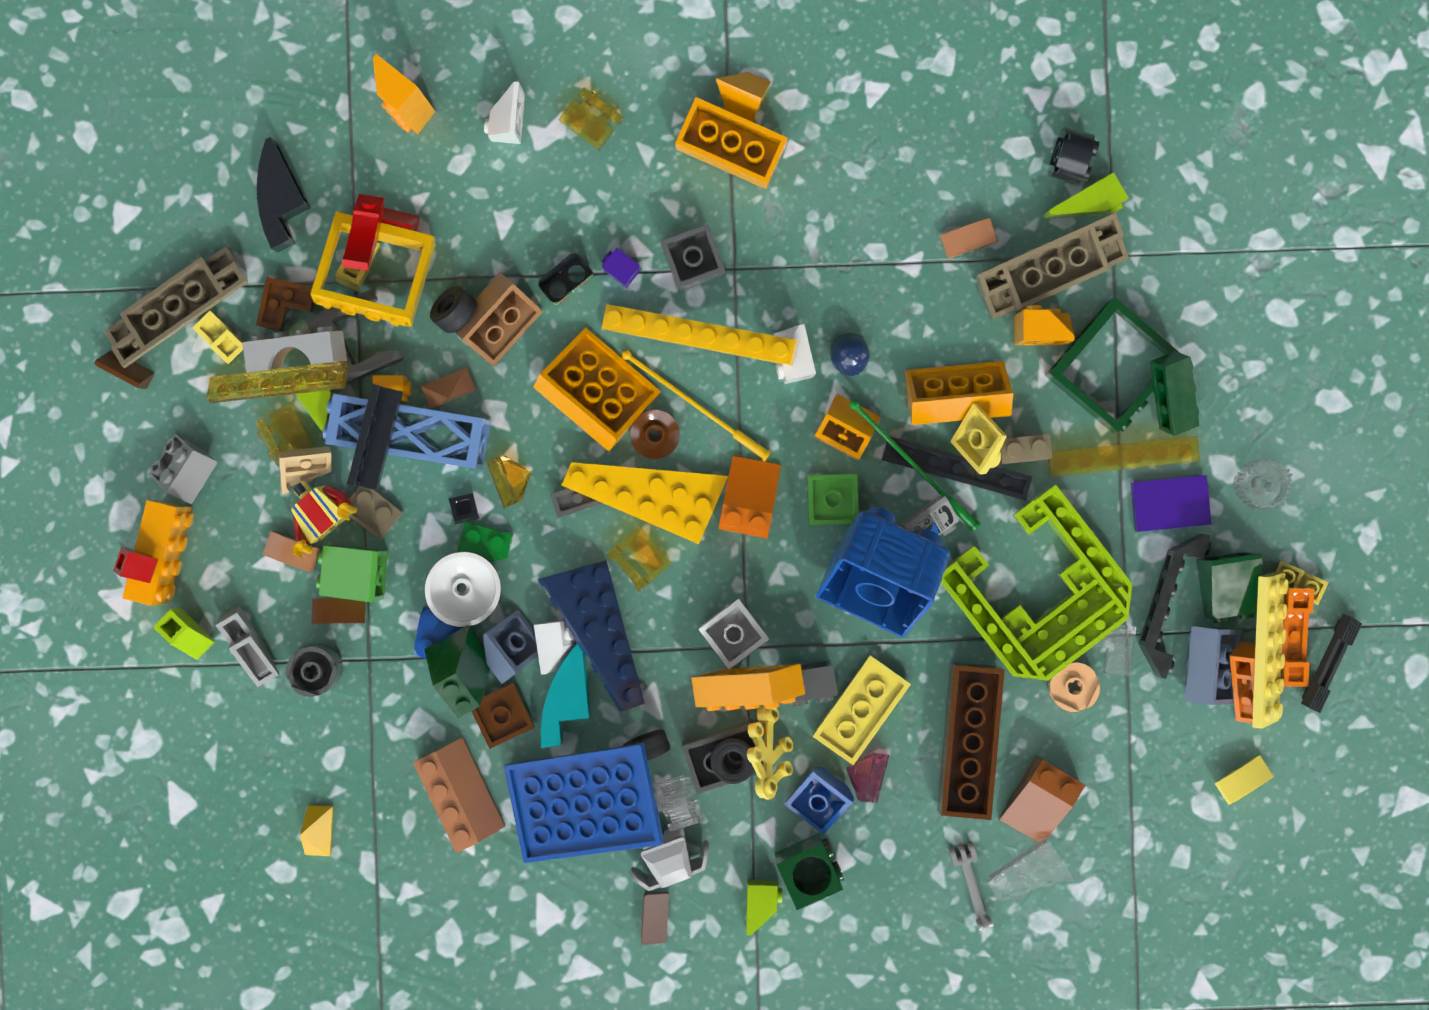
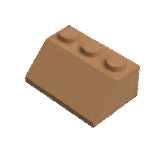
M499 272L475 299L476 308L470 320L455 333L494 367L543 311Z

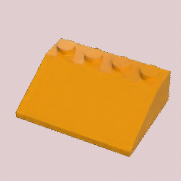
M586 327L539 374L533 386L608 451L625 435L637 417L649 407L661 392Z

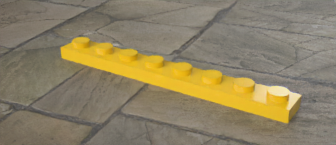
M606 304L601 327L608 331L793 366L798 341L794 339Z

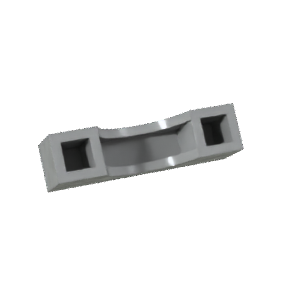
M332 326L317 328V333H311L310 329L296 330L295 336H289V332L274 333V338L268 339L267 335L252 336V341L242 342L246 372L282 369L286 355L294 348L301 350L308 357L311 364L347 361L343 331H333Z

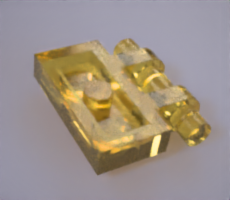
M583 87L579 93V96L585 100L583 104L580 105L573 99L560 116L559 122L600 151L614 132L607 125L608 122L612 120L617 125H620L624 117L617 112L618 109L613 105L609 106L599 99L600 95L596 92H590ZM593 106L603 113L600 118L589 111Z
M291 403L268 415L273 424L267 426L264 419L255 422L258 429L257 434L260 440H264L269 450L267 453L270 459L274 460L277 467H279L278 452L315 448L294 405ZM275 432L278 433L283 443L277 446L272 436Z

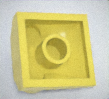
M973 403L950 442L979 474H986L990 468H994L1000 463V449L1007 435L977 403Z

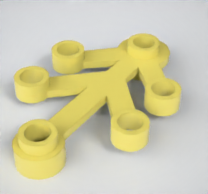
M760 706L757 710L759 722L749 724L748 734L753 739L756 747L747 750V757L758 776L755 781L757 795L760 798L769 800L773 799L776 795L777 783L783 777L792 775L793 767L789 761L779 762L777 769L773 773L772 768L773 764L783 753L793 750V742L790 737L780 738L777 745L773 748V726L779 719V711L777 707L764 709V706Z

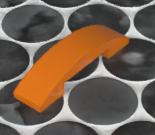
M1288 587L1284 598V604L1287 605V615L1283 619L1286 640L1282 644L1285 665L1281 669V679L1284 680V686L1308 687L1310 662L1306 660L1309 613H1313L1314 588Z

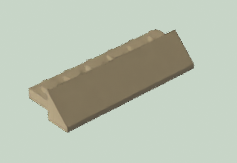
M1116 212L976 274L979 295L983 298L990 319L998 318L1015 309L1021 310L1026 306L1109 270V267L1129 259L1122 239L1124 233Z
M225 246L207 260L200 257L121 312L122 319L104 331L113 345L111 349L121 366L126 368L248 283L247 271L242 268L231 249Z

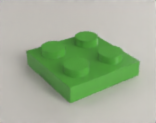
M858 474L808 475L809 525L852 524L859 513Z

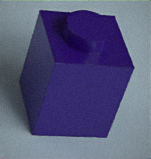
M618 248L614 252L610 250L601 261L603 263V271L626 289L642 270L639 264Z

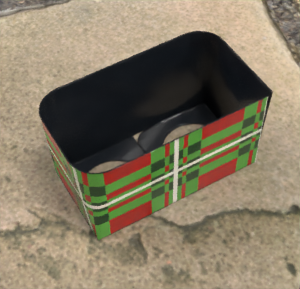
M572 253L539 280L538 286L546 297L558 306L593 277V271L578 254ZM574 265H579L585 270V278L578 283L572 282L568 277V271ZM561 281L565 284L566 293L562 298H554L550 295L549 286L551 283Z

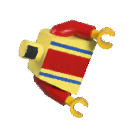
M306 481L300 482L293 488V491L300 498V501L291 508L296 543L292 547L294 555L302 559L303 551L307 554L312 553L313 549L308 543L312 544L321 541L343 521H349L351 514L357 512V508L351 506L345 491L325 485L315 487L312 490Z

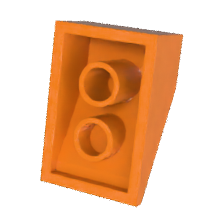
M732 456L718 529L768 539L781 465Z

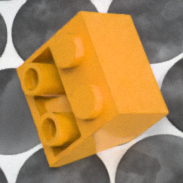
M837 393L813 437L845 455L859 460L875 429L856 410L850 408L851 400ZM859 405L878 424L880 416Z

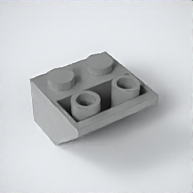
M175 433L166 442L163 453L153 463L149 475L166 493L192 504L218 462L208 452Z

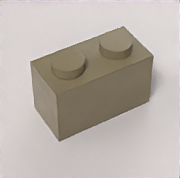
M1050 434L1006 438L1000 449L1001 460L998 465L1052 459Z

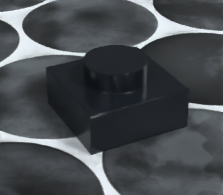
M473 493L449 499L455 525L479 519Z

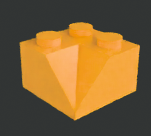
M1029 305L1014 315V345L1064 346L1074 341L1069 313H1062V309L1042 310L1041 305Z

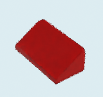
M384 208L381 223L417 232L420 216Z

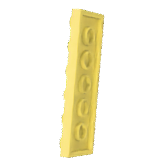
M1282 572L1258 576L1252 727L1263 729L1279 721L1283 713L1280 694L1284 689L1281 669L1285 665L1282 644L1286 640L1283 619L1287 615L1284 594L1288 591V580L1285 579V573Z

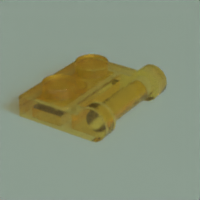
M641 526L636 528L606 554L610 560L614 559L635 584L634 588L638 592L672 564ZM626 548L648 575L642 578L621 554V551Z

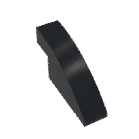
M269 137L263 145L258 166L257 203L263 231L270 248L280 252L295 244L285 221L310 209V206L278 143Z

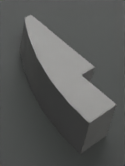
M240 606L218 618L216 627L230 644L229 650L257 688L279 675V671L266 646Z

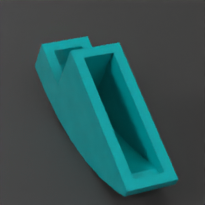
M578 644L562 662L547 693L541 722V748L561 746L563 744L562 721L587 719L591 715L586 657Z

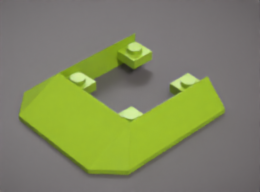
M1053 485L1032 498L1029 503L1014 513L1013 517L1027 535H1030L1044 523L1048 522L1076 559L1058 574L1072 593L1034 622L1019 604L1000 618L971 581L990 566L974 545L946 565L941 581L943 587L1010 674L1016 677L1049 681L1127 621L1129 616L1133 584L1057 485Z

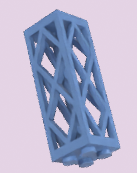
M333 394V398L329 399L327 405V413L330 414L329 422L325 424L323 429V438L326 439L325 444L356 449L357 443L349 442V435L351 434L358 440L361 428L356 423L363 421L368 399ZM354 405L364 406V408L353 412ZM400 405L398 412L431 418L409 426L397 416L395 427L399 431L393 433L390 446L409 438L426 454L389 448V455L483 470L491 424L490 420ZM457 422L472 424L471 435ZM445 424L464 440L461 443L438 451L419 434ZM468 451L467 461L450 458Z

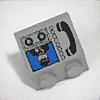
M938 496L900 523L899 526L912 532L917 529H928L938 535L942 533L946 536L956 529L954 524L959 519L946 496Z

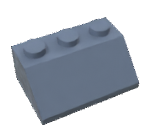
M1191 626V632L1188 637L1190 650L1186 661L1188 673L1187 681L1184 685L1185 701L1209 705L1234 704L1230 654L1239 642H1242L1243 630Z

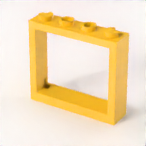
M336 211L310 293L313 302L322 305L324 309L334 307L341 309L343 313L348 315L358 313L365 315L366 318L372 321H380L382 319L390 321L396 327L398 325L412 327L436 246L434 236L385 223L380 225L378 241L421 251L405 310L323 289L341 231L350 233L353 215Z

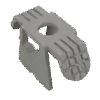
M678 824L667 828L662 833L664 839L662 845L644 847V850L641 851V857L649 867L652 875L648 876L636 867H631L629 874L639 885L648 891L659 887L664 888L689 879L692 875L702 872L706 868L709 848L708 840H704L702 843L700 857L690 860L683 826Z

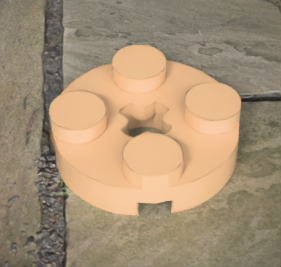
M1075 661L1051 678L1048 683V693L1054 703L1069 712H1079L1091 707L1096 702L1100 693V685L1094 670L1083 663ZM1074 680H1078L1077 685L1080 687V690H1074L1073 693H1070L1069 682L1073 683Z

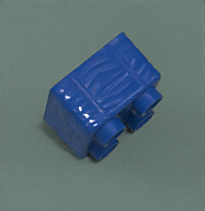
M871 507L867 511H861L857 514L836 546L816 597L899 637H905L934 603L950 557V551L942 546L943 540L937 533L928 529H917L912 532L895 524L896 518L888 510Z

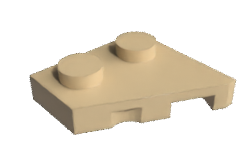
M330 446L278 452L282 494L290 492L289 487L302 481L309 483L314 478L321 477L332 471Z

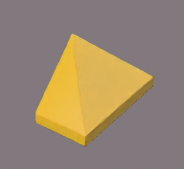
M310 804L307 806L300 833L305 855H331L333 806Z

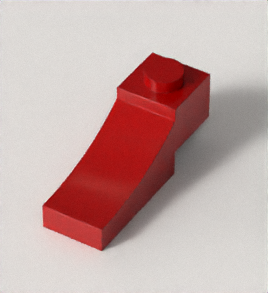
M364 194L358 195L353 209L349 238L342 259L343 267L369 270L379 239V228L384 215V198Z

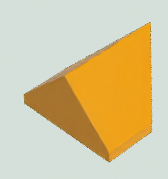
M749 72L716 78L726 111L754 123L771 82Z

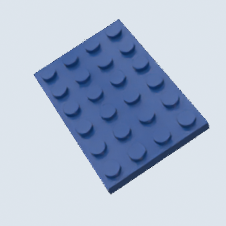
M644 743L516 762L504 766L524 863L659 846L664 843Z

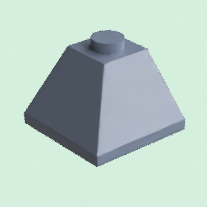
M516 610L483 635L486 663L501 684L538 657L535 631L519 610Z

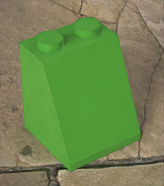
M324 545L318 557V563L322 565L321 575H318L316 580L319 596L365 602L383 600L388 550Z

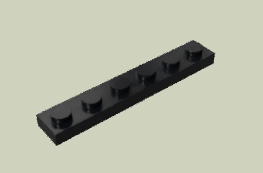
M889 436L925 473L1026 501L1032 476L997 466L990 468L986 474H979L962 456ZM886 441L881 460L914 469Z

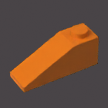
M1239 642L1230 654L1236 721L1252 723L1256 643Z

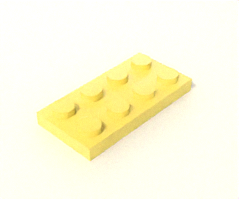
M869 654L812 736L854 765L911 684Z

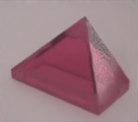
M870 752L855 762L854 765L846 768L859 801L878 802L890 755Z

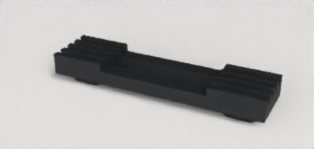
M1343 614L1341 619L1337 621L1333 637L1309 687H1306L1302 696L1301 704L1311 710L1321 713L1331 692L1328 690L1329 685L1348 645H1353L1362 626V623L1355 618Z

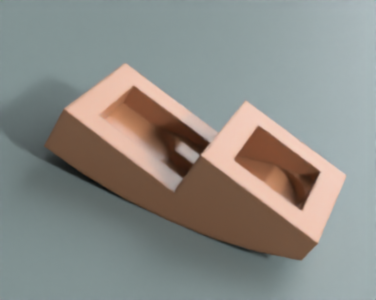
M991 218L940 235L948 259L999 242Z
M271 531L263 555L293 567L313 572L321 549L308 544L313 549L312 553L307 554L303 551V558L301 559L292 553V547L296 540Z

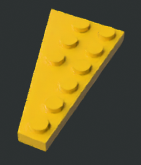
M571 462L562 486L699 544L728 476Z

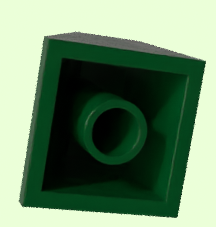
M1241 552L1204 558V560L1196 559L1205 618L1214 620V623L1228 622L1229 617L1238 616V619L1254 618V613H1257L1258 576H1262V554Z
M469 625L424 649L432 685L457 718L480 707L490 668L486 663L485 648Z

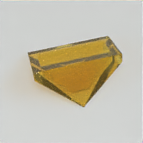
M506 455L498 456L486 462L503 508L521 502L531 471Z

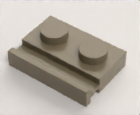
M359 486L349 499L351 506L357 508V512L351 514L350 517L378 540L384 538L386 533L389 532L404 513L376 490Z

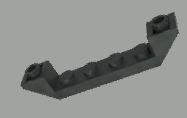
M1197 534L1167 551L1139 641V646L1154 675L1167 679L1168 674L1170 675L1174 668V660H1172L1174 655L1155 650V647L1161 642L1163 635L1161 627L1163 621L1168 619L1170 607H1168L1170 598L1174 597L1178 585L1175 582L1178 573L1180 574L1183 571L1185 565L1183 556L1186 555L1204 560V557L1209 554L1211 549V542L1209 541L1211 535Z

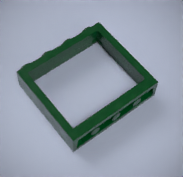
M1115 297L1108 300L1045 374L1050 381L1112 433L1119 432L1120 430L1122 432L1125 431L1132 423L1130 419L1135 412H1141L1148 404L1146 399L1151 393H1154L1152 379L1115 420L1062 375L1114 313H1117L1165 355L1174 351L1179 352Z

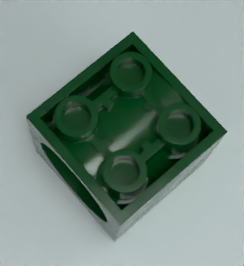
M820 833L775 852L776 865L796 910L843 890L841 882L845 881L841 868L837 861L832 862L831 859L834 858L832 848L827 838L822 840ZM806 857L821 858L828 864V869L825 871L823 878L815 883L799 881L793 875V870L796 871L798 862Z

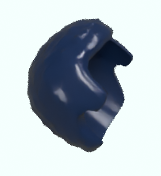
M854 333L842 334L835 338L831 344V361L840 373L847 376L859 375L868 365L870 359L869 347L860 335Z

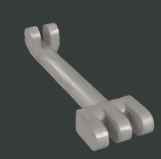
M973 842L968 843L969 854H966L963 845L958 846L961 855L959 857H956L954 848L949 849L953 866H962L977 916L978 930L983 931L987 927L993 928L994 925L991 917L986 915L971 862L978 860Z

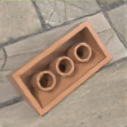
M463 737L419 757L413 762L456 853L481 842L505 827L503 819Z

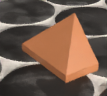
M467 367L421 386L431 410L477 390Z

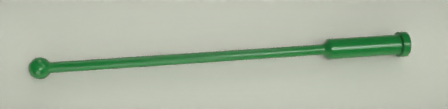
M857 400L850 402L849 406L852 410H856L941 496H946L955 514L972 532L980 526L981 523L978 520H975L952 496H948L859 407Z

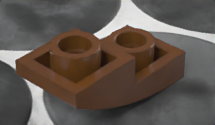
M342 598L312 599L311 624H365V601Z

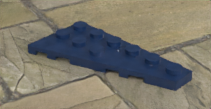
M607 560L538 579L541 586H545L551 596L549 599L553 605L558 607L564 617V623L580 649L589 657L593 670L598 672L605 683L604 687L618 710L625 711L645 704Z

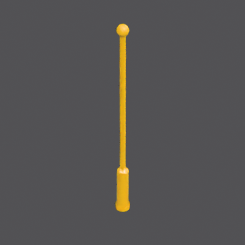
M625 350L622 352L624 360L633 362L732 433L734 439L761 457L764 462L771 454L770 450L765 449L740 430H734L631 356L630 351Z

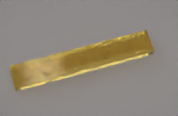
M344 361L214 376L209 379L206 399L210 403L342 389L346 387L348 365Z
M1198 436L1052 452V459H1048L1049 477L1200 461Z

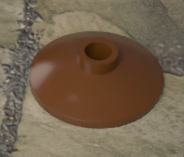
M648 410L641 413L630 429V440L634 449L648 459H661L670 455L677 447L680 438L677 422L670 414L662 410ZM656 429L658 437L653 439L649 433L651 430Z

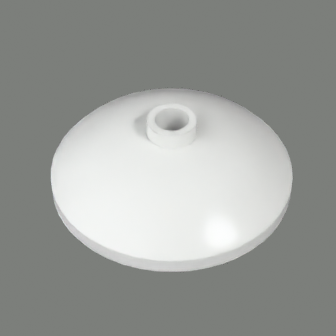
M455 552L444 556L433 565L425 582V598L430 610L438 619L452 626L466 627L467 625L472 626L482 622L494 611L500 598L501 585L496 570L485 558L471 552ZM459 583H464L466 585L464 591L457 590V585Z

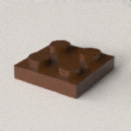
M514 682L483 696L480 707L471 711L489 749L535 728V724Z

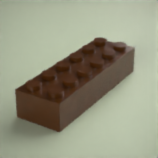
M950 662L937 811L941 816L992 820L1005 669L1000 666Z

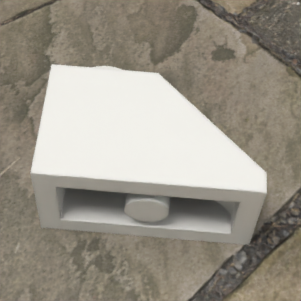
M563 620L534 625L541 675L557 671L575 645V639Z

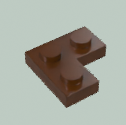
M266 277L256 326L283 332L288 308L312 313L314 307L310 294L312 287Z

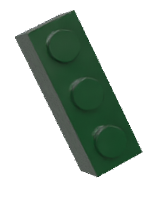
M1174 351L1151 360L1150 366L1159 430L1176 436L1198 427L1199 409L1196 403V386L1193 379L1191 357Z

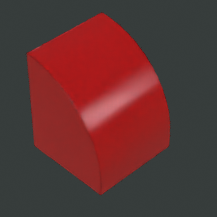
M121 546L113 571L120 577L150 583L158 559L146 553Z

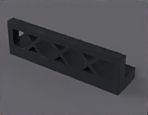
M372 384L347 481L348 485L379 490L403 396L402 391Z

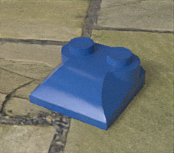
M423 606L417 628L414 655L426 659L425 648L464 627L452 626L441 621L433 614L429 606Z
M815 767L809 771L807 777L786 800L784 805L824 835L853 803L854 796L849 787L822 767Z

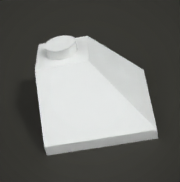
M519 82L512 83L490 110L489 118L485 119L484 131L492 142L521 144L525 93Z

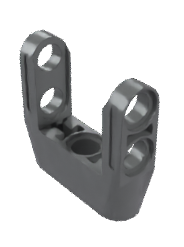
M374 290L365 291L353 296L371 302L378 300ZM331 307L307 320V326L311 333H317V328L329 326H332L333 331H341L337 322L352 315L343 313L341 309ZM344 339L347 361L325 363L324 365L333 384L337 387L365 378L402 361L404 358L400 349L386 350L355 364Z

